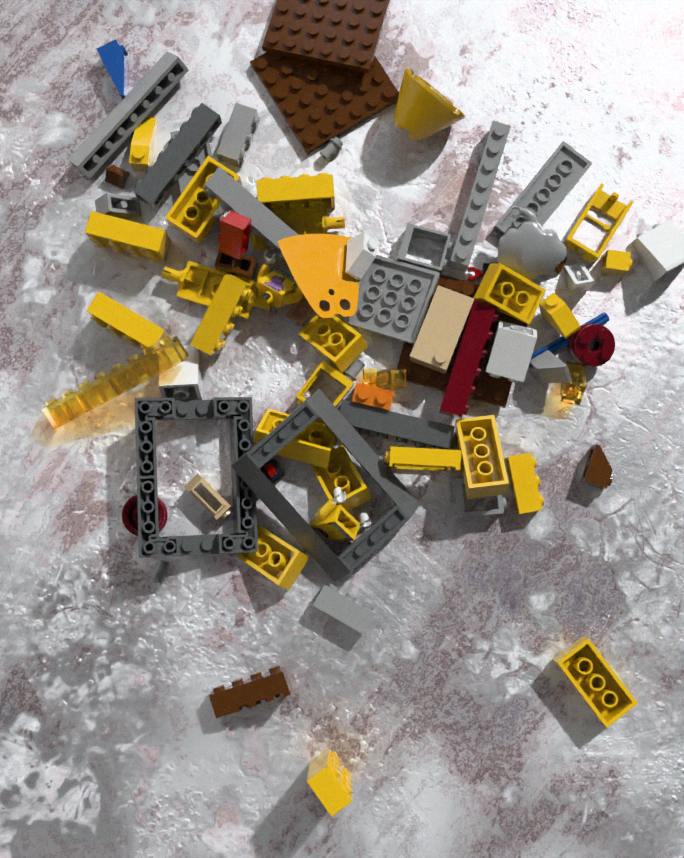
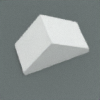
M582 262L564 265L569 294L588 291L594 285L593 278Z

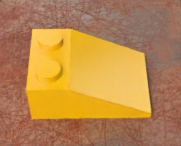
M492 263L489 265L474 299L496 306L497 311L530 325L546 290L505 265Z
M324 307L321 309L322 311H325V312L328 311V310H327L326 308H324ZM316 314L298 333L307 344L340 373H343L368 347L360 333L335 315L332 318H322Z
M343 445L334 450L327 469L310 464L328 499L332 500L334 498L333 491L337 487L341 488V494L345 491L346 501L336 505H341L347 512L372 499L367 486Z
M258 524V552L240 553L238 558L278 586L290 590L310 557Z

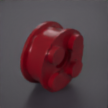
M583 324L569 339V352L572 358L580 364L591 367L601 366L608 362L615 350L614 336L603 325ZM593 340L594 347L590 350L589 343Z
M137 495L131 497L125 503L122 510V521L125 528L138 536ZM158 498L160 532L166 525L168 512L164 502Z

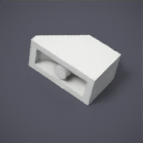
M365 232L347 240L345 273L356 280H361L376 258L377 240Z

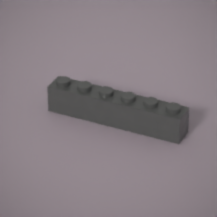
M203 103L195 107L188 121L182 123L178 134L170 139L168 147L159 153L154 165L148 167L144 178L135 184L133 192L136 197L155 210L222 124L220 115Z
M342 400L339 410L353 428L359 429V433L369 435L370 432L376 433L377 437L382 439L393 437L396 438V442L404 444L410 441L415 443L414 446L420 448L431 446L434 447L433 449H450L455 426Z

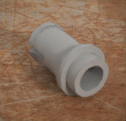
M331 138V142L320 152L326 161H329L338 150L342 149L343 143L339 138Z
M357 358L348 370L344 371V376L352 382L356 381L357 375L366 364Z
M157 559L153 575H150V582L162 585V582L165 581L164 575L169 562Z

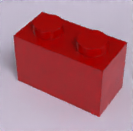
M230 211L226 217H223L219 225L221 228L218 243H220L219 252L240 260L248 250L252 219Z

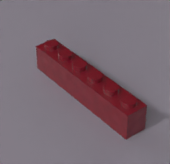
M474 300L439 413L462 419L463 415L467 416L470 404H467L468 397H473L476 388L472 384L474 378L478 379L481 368L478 365L480 360L484 361L487 353L484 346L486 342L490 343L493 332L489 330L491 324L495 325L498 313H495L496 306Z

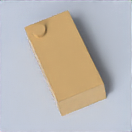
M438 285L410 354V361L446 374L473 306L474 298Z

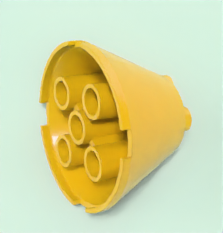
M406 67L394 112V124L401 130L407 129L410 132L409 136L418 142L419 139L423 141L464 119L466 115L460 109L456 112L457 108L451 101L418 75L413 76L414 71Z

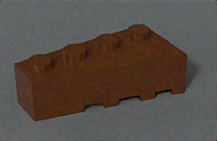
M280 665L269 668V672L262 674L260 671L250 675L248 680L243 681V678L231 682V686H217L213 688L209 698L215 716L219 718L241 711L244 706L246 708L257 706L264 699L267 702L273 701L280 697L281 693H283L284 697L289 696L293 688L286 667L280 668Z

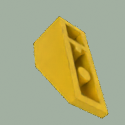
M146 117L134 130L129 164L133 171L146 172L148 167L153 165L157 118Z

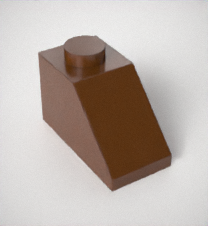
M600 445L591 446L580 482L599 489H607V486H610L613 481V476L611 475L613 470Z

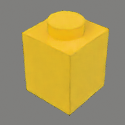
M608 249L603 255L601 273L624 276L632 268L633 260L630 259L631 253Z

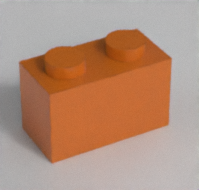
M356 383L352 402L389 411L394 391Z

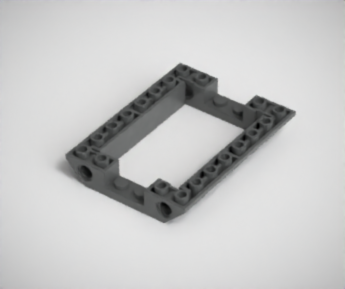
M319 388L262 440H259L231 465L234 471L334 582L352 572L401 528L420 506L415 497ZM317 417L389 499L395 503L379 514L380 518L353 543L349 541L337 556L260 470L266 462Z
M214 397L211 400L134 398L139 558L258 552L256 494L232 467L233 534L159 537L155 420L230 419L232 465L254 446L252 397Z

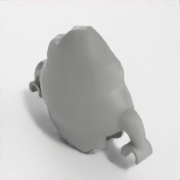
M513 206L512 209H518L519 214L511 215V217L516 219L522 215L526 221L522 222L518 227H509L499 237L497 262L530 281H533L540 274H552L557 265L565 259L567 255L566 246L560 241L558 233L554 229L542 228L532 211L520 208L519 206Z

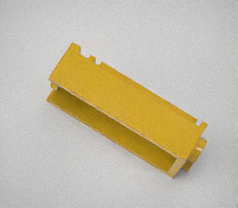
M603 183L596 189L563 242L567 250L573 253L576 252L585 261L593 263L600 258L634 203L630 200L625 205L617 200L619 198L618 193L613 192L611 195L603 192ZM591 206L616 220L611 228L608 224H604L587 214ZM585 217L602 226L604 230L609 231L596 252L572 238Z
M390 446L389 451L385 452L384 463L388 464L390 469L393 466V469L444 470L446 472L452 469V472H458L461 470L462 450Z

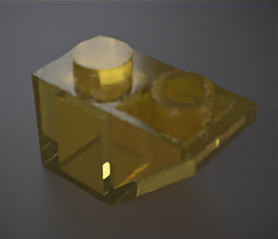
M363 369V384L381 389H405L406 369Z

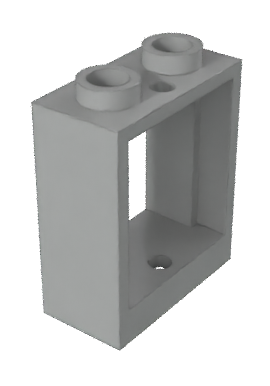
M407 223L397 261L441 273V270L446 269L448 259H445L446 252L450 253L452 248L451 234ZM412 235L444 243L438 266L406 258Z
M464 478L451 480L455 518L502 514L504 509L507 508L506 499L502 498V495H496L497 509L465 512L462 491Z

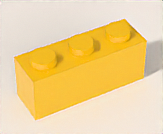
M531 453L506 457L505 460L516 514L542 510L544 499L542 494L539 495L540 479L538 475H535V457H532Z

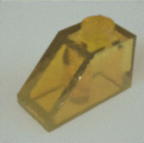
M566 361L572 381L562 382L560 389L561 401L580 405L587 387L585 365Z

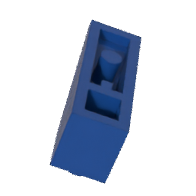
M115 39L96 50L123 100L128 94V62L125 57L128 53L124 45L119 46Z

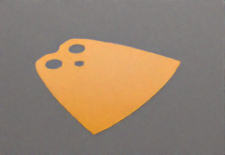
M304 234L277 241L297 285L310 306L320 317L332 318L335 314L348 317L355 314L359 295L358 280L345 273L347 240L351 239V237L335 234ZM328 290H334V295H330ZM341 299H346L349 301V310H344L341 308ZM325 300L329 303V311L325 312L320 309V301Z

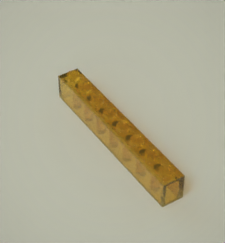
M177 335L172 338L170 336L163 338L156 347L153 345L146 347L142 350L144 353L139 356L136 353L126 359L127 362L122 365L120 362L110 367L111 371L107 373L102 371L96 374L94 380L81 382L77 385V389L72 390L70 388L61 394L62 397L58 399L56 397L51 398L45 402L47 405L42 409V412L55 430L182 363L189 355Z

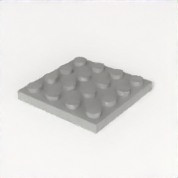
M376 255V258L361 280H358L359 295L356 312L353 316L345 317L344 322L352 327L414 345L428 312L440 273Z

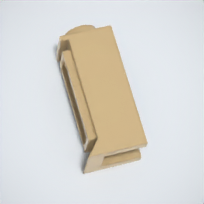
M197 473L184 486L216 520L221 518L225 520L232 513L230 509L233 506L202 475ZM200 484L222 504L217 511L195 491Z

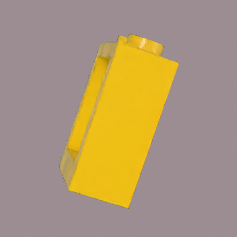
M323 360L295 396L298 400L297 404L300 405L306 400L304 396L323 372L344 387V390L333 403L336 408L352 389L354 383Z

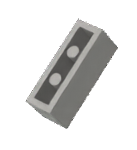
M235 103L216 153L219 161L240 167L241 162L245 161L247 146L251 145L253 141L254 128L257 129L260 122L256 109Z
M331 583L329 585L324 584L313 606L364 635L375 616V612L372 611L374 608L365 602L362 605L357 603V598L349 593L343 595L338 592L340 588Z

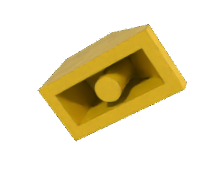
M552 293L540 302L539 307L542 318L565 339L581 328L567 304L555 293Z

